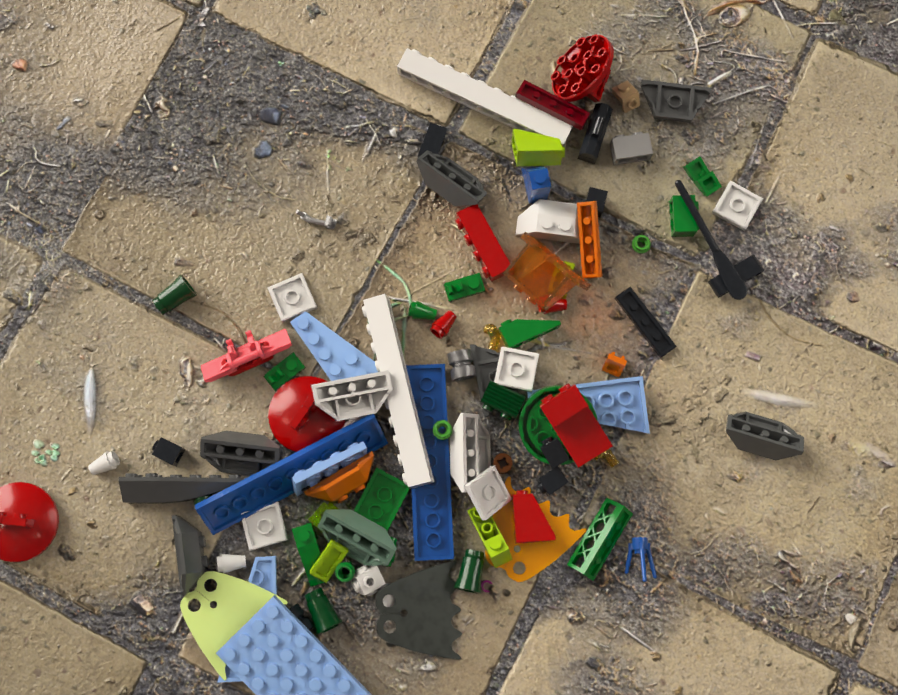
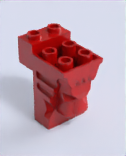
M567 383L558 389L560 393L552 396L550 394L541 400L542 404L539 406L579 468L613 447V445L589 409L588 404L576 385Z

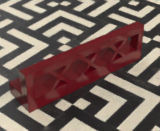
M526 80L523 81L515 95L516 98L579 130H583L590 115L589 112Z

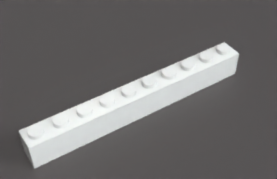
M407 48L397 65L398 75L514 129L558 138L562 146L565 145L573 126L528 103L520 101V99L513 95L505 94L499 88L488 86L484 81L472 79L467 73L457 72L453 67L449 65L444 66L432 57L427 58L417 50Z
M386 294L363 300L364 306L362 311L364 317L368 318L369 324L366 327L369 336L372 335L373 339L371 348L377 356V361H375L376 369L378 372L389 370L393 388L384 403L386 408L390 410L391 416L388 419L391 428H394L395 431L393 440L400 452L398 454V461L400 466L403 465L404 473L402 474L403 482L409 488L434 483L390 299Z

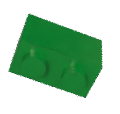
M673 195L669 201L671 237H694L697 231H699V227L681 195ZM690 195L697 210H699L698 201H695V195Z

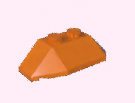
M372 451L305 490V495L333 503L338 501L340 504L349 498L348 494L353 491L358 493L366 488L365 484L369 481L375 458Z

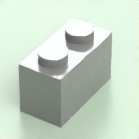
M636 132L630 136L617 135L612 138L610 143L613 165L648 161L653 155L649 133Z

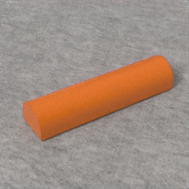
M597 201L577 203L582 279L602 277Z

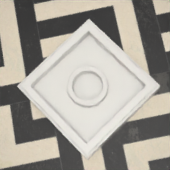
M730 181L712 214L745 231L763 198Z
M303 273L268 287L282 323L298 317L305 311L309 312L317 308Z
M501 347L494 382L503 387L532 392L539 354Z
M495 465L487 468L464 486L482 520H487L512 500Z
M279 502L268 505L256 511L257 513L242 519L249 551L288 540Z

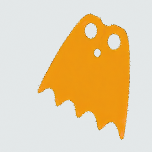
M508 476L505 486L512 498L516 491L511 486V477ZM530 487L523 489L528 490V494L531 493ZM511 500L493 514V519L510 550L513 560L496 568L500 567L506 570L508 577L516 582L526 581L557 560L587 529L584 528L576 531L570 529L569 514L559 517L553 516L550 513V501L547 500L540 503L539 506L551 526L556 540L515 544ZM516 545L520 546L521 550L519 552L514 551ZM485 550V557L487 562L494 566ZM516 562L525 564L526 570L523 574H516L514 572L513 566Z

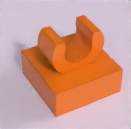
M615 352L609 353L603 364L602 371L620 377L627 360H625L624 356L621 358L615 356Z

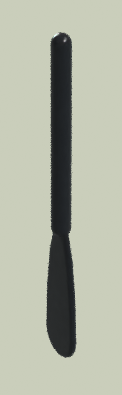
M676 180L675 186L709 245L714 262L730 296L735 300L744 299L748 292L747 286L728 257L719 249L682 181Z

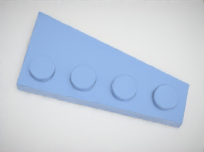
M353 443L347 450L335 452L329 459L317 461L311 468L296 472L292 477L295 494L297 496L301 495L303 488L316 485L323 476L329 477L339 470L338 467L342 466L344 468L366 455L367 447L365 443Z

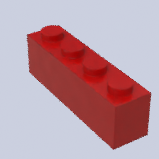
M471 205L457 212L455 223L458 229H462L465 233V242L468 246H472L475 260L481 262L483 266L481 270L485 278H489L493 282L510 273L512 266L479 206Z

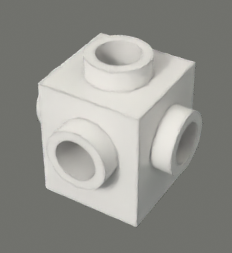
M366 565L355 570L356 573L353 582H351L356 593L359 592V594L367 596L375 594L378 591L377 588L386 584L377 566L366 567Z

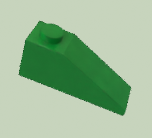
M509 319L501 323L499 333L505 346L514 349L560 328L561 322L556 320L523 319L512 321Z
M308 523L293 528L294 539L310 586L325 583L310 574V569L322 553L314 524Z

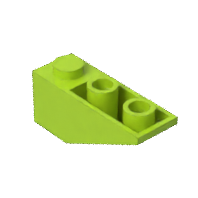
M475 507L467 510L494 567L496 568L513 560L493 517L482 520Z

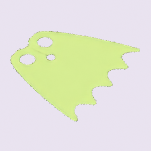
M207 571L198 579L196 590L189 592L181 600L180 608L184 620L200 649L221 678L226 680V664L216 652L275 594L245 580L220 572ZM208 579H214L217 583V588L212 592L206 591L204 587ZM275 595L283 604H288L285 599ZM191 599L200 601V609L196 612L188 609V603ZM212 601L217 603L216 608L210 607Z

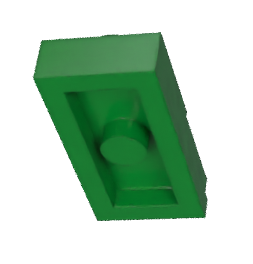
M480 273L444 284L449 302L485 292Z
M293 352L263 377L276 392L282 385L293 379L306 367Z

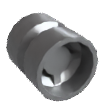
M471 349L456 350L447 354L448 363L453 367L450 370L452 381H463L476 377L475 366L471 364L473 361Z

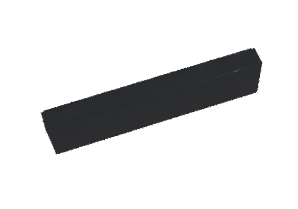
M631 287L614 298L660 359L677 347Z

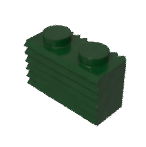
M490 381L480 404L483 405L482 408L491 413L496 411L500 413L501 418L511 421V419H516L526 397Z

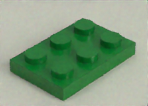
M376 467L354 511L382 526L388 532L410 488L400 479Z

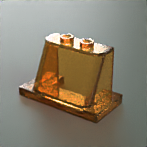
M524 232L520 237L527 244L503 272L514 283L513 287L520 293L525 292L528 295L526 297L528 301L534 305L537 303L544 310L551 308L576 285L586 291L591 287L590 283L542 242L527 232Z

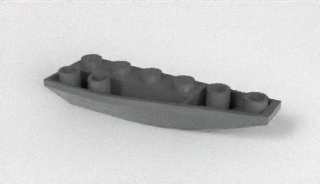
M126 473L125 477H119V486L123 503H177L192 501L206 495L213 496L244 480V478H241V475H229V478H221V475H209V478H202V475H190V477L170 475V477H162V475L157 473H146L145 477H143V475H138L137 473Z

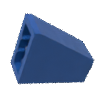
M543 166L522 168L529 204L535 203L539 199L547 200L551 189L548 169Z

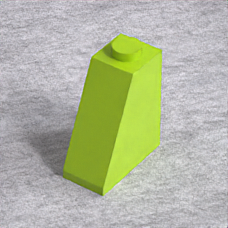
M513 129L511 145L516 167L561 165L562 158L565 157V147L561 145L560 139Z

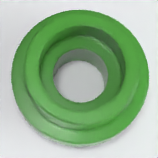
M638 235L633 239L632 248L635 252L643 254L650 249L651 242L648 237ZM642 242L644 247H639L638 243Z
M445 420L437 421L433 426V434L437 439H448L452 434V426ZM440 427L446 428V432L444 434H441L439 432Z

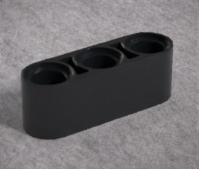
M755 255L734 265L744 283L764 271ZM720 274L708 281L718 298L728 293Z

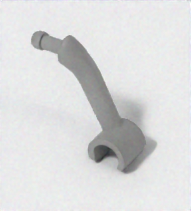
M296 210V214L300 215V218L308 223L322 225L328 229H334L337 220L332 219L331 216H326V220H319L310 217L306 212Z

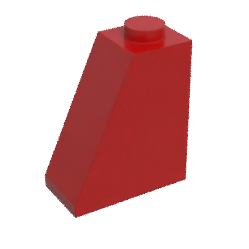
M528 490L516 491V494L512 495L515 544L555 541L556 536L533 493L528 494Z

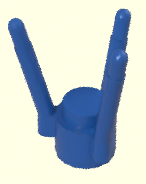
M632 538V543H628L629 550L625 574L629 572L634 550V554H640L643 582H646L645 554L647 552L652 575L656 579L657 575L648 538Z

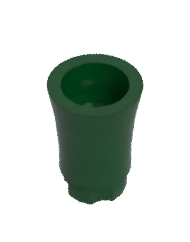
M180 274L152 302L158 311L164 315L185 301L197 296V294L185 277Z
M472 549L465 551V557L462 559L460 572L454 586L455 589L481 594L484 552Z
M318 588L305 595L306 605L311 613L317 635L323 634L343 623L322 588Z

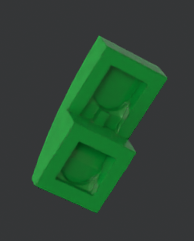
M700 156L683 166L690 179L705 197L722 187L714 172L708 170Z

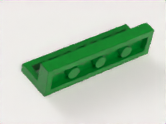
M606 498L567 565L594 581L633 513L625 506ZM610 505L616 507L612 514H606ZM604 522L605 527L603 528V530L597 532L596 528L598 524ZM594 539L593 547L587 549L588 541ZM584 556L582 566H576L575 563L578 558Z

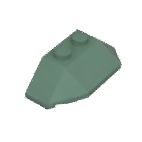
M351 509L325 510L318 525L328 543L332 539L347 547L348 553L346 555L366 566H388L397 550L385 528Z

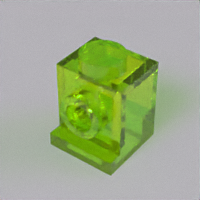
M323 502L308 520L318 528L322 513L325 510H335L338 508L331 502L328 504Z

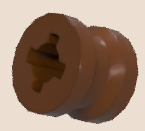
M505 453L495 456L492 466L495 465L499 474H505L512 467V458Z

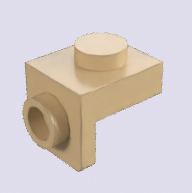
M628 80L612 88V94L622 103V109L625 113L640 106L639 91Z

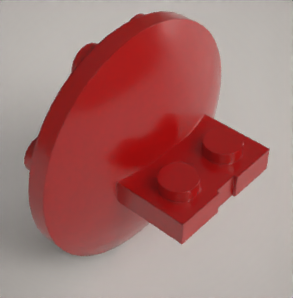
M597 34L586 38H579L576 44L557 60L558 65L551 76L554 94L568 102L577 101L585 96L593 102H600L605 84L611 73L610 67L614 57L612 43L606 37ZM559 66L562 67L561 73L557 71Z
M302 376L286 382L274 394L268 411L269 425L275 438L289 450L298 452L342 429L346 423V419L336 421L314 403L311 385L328 381L313 376Z
M25 482L9 483L0 487V559L8 562L31 560L42 554L56 536L59 524L57 506L52 497L37 485Z

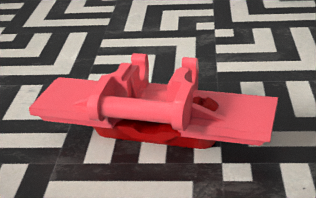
M283 329L258 341L255 340L251 330L245 332L248 343L235 348L231 339L226 340L228 345V353L200 365L204 381L207 383L226 375L235 376L272 360L275 354L292 346L287 330Z

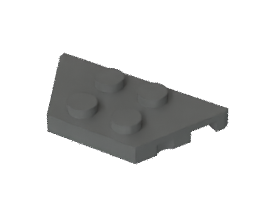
M641 80L640 83L654 119L691 123L712 91L710 87Z
M471 344L470 349L472 351L481 400L489 382H494L500 353ZM507 388L516 393H519L517 389ZM482 408L484 418L492 414Z

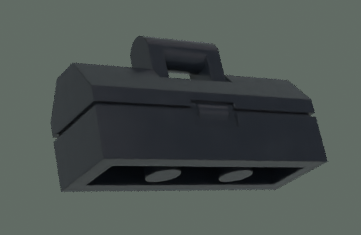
M595 104L577 159L592 164L596 163L613 111L608 104Z

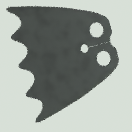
M456 561L415 572L382 588L376 595V608L380 612V617L377 620L378 636L391 644L415 652L443 658L461 659L452 650L451 646L452 642L462 635L451 623L453 616L461 611L450 600L451 594L456 590L454 588L456 582L449 578L448 573L456 564ZM390 594L394 596L395 604L392 607L384 606L383 598L385 595ZM403 609L407 611V615L404 617L400 614ZM388 620H392L396 624V629L393 633H387L384 630V623Z

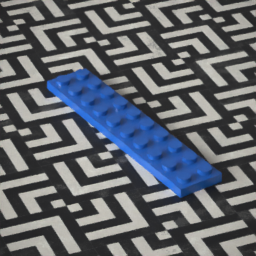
M445 364L406 365L434 478V483L411 488L414 561L454 559L449 440L437 439L433 434V426L437 421L445 420L448 422ZM440 427L439 432L441 434H444L446 432V428Z
M367 415L195 504V509L212 535H215L240 522L243 518L257 513L256 511L295 493L292 477L299 470H307L315 462L325 461L333 453L343 452L356 442L358 444L361 442L365 443L367 454L387 445L388 442L375 415Z

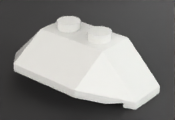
M543 199L537 200L518 216L515 236L580 244L577 204Z
M389 370L311 385L315 405L336 421L376 414L393 390Z
M460 413L450 436V475L462 493H467L464 487L467 483L491 466L490 434L480 420L479 414Z

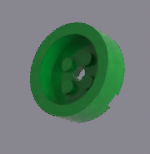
M561 385L544 387L533 393L522 406L519 415V433L525 448L536 459L547 464L549 462L539 446L542 445L541 441L549 436L553 438L557 436L569 457V460L560 465L574 462L539 406L542 404L541 400L550 394L555 396L560 393L558 389L562 387ZM582 395L586 403L588 404L589 409L591 410V412L597 420V415L592 404L584 395Z

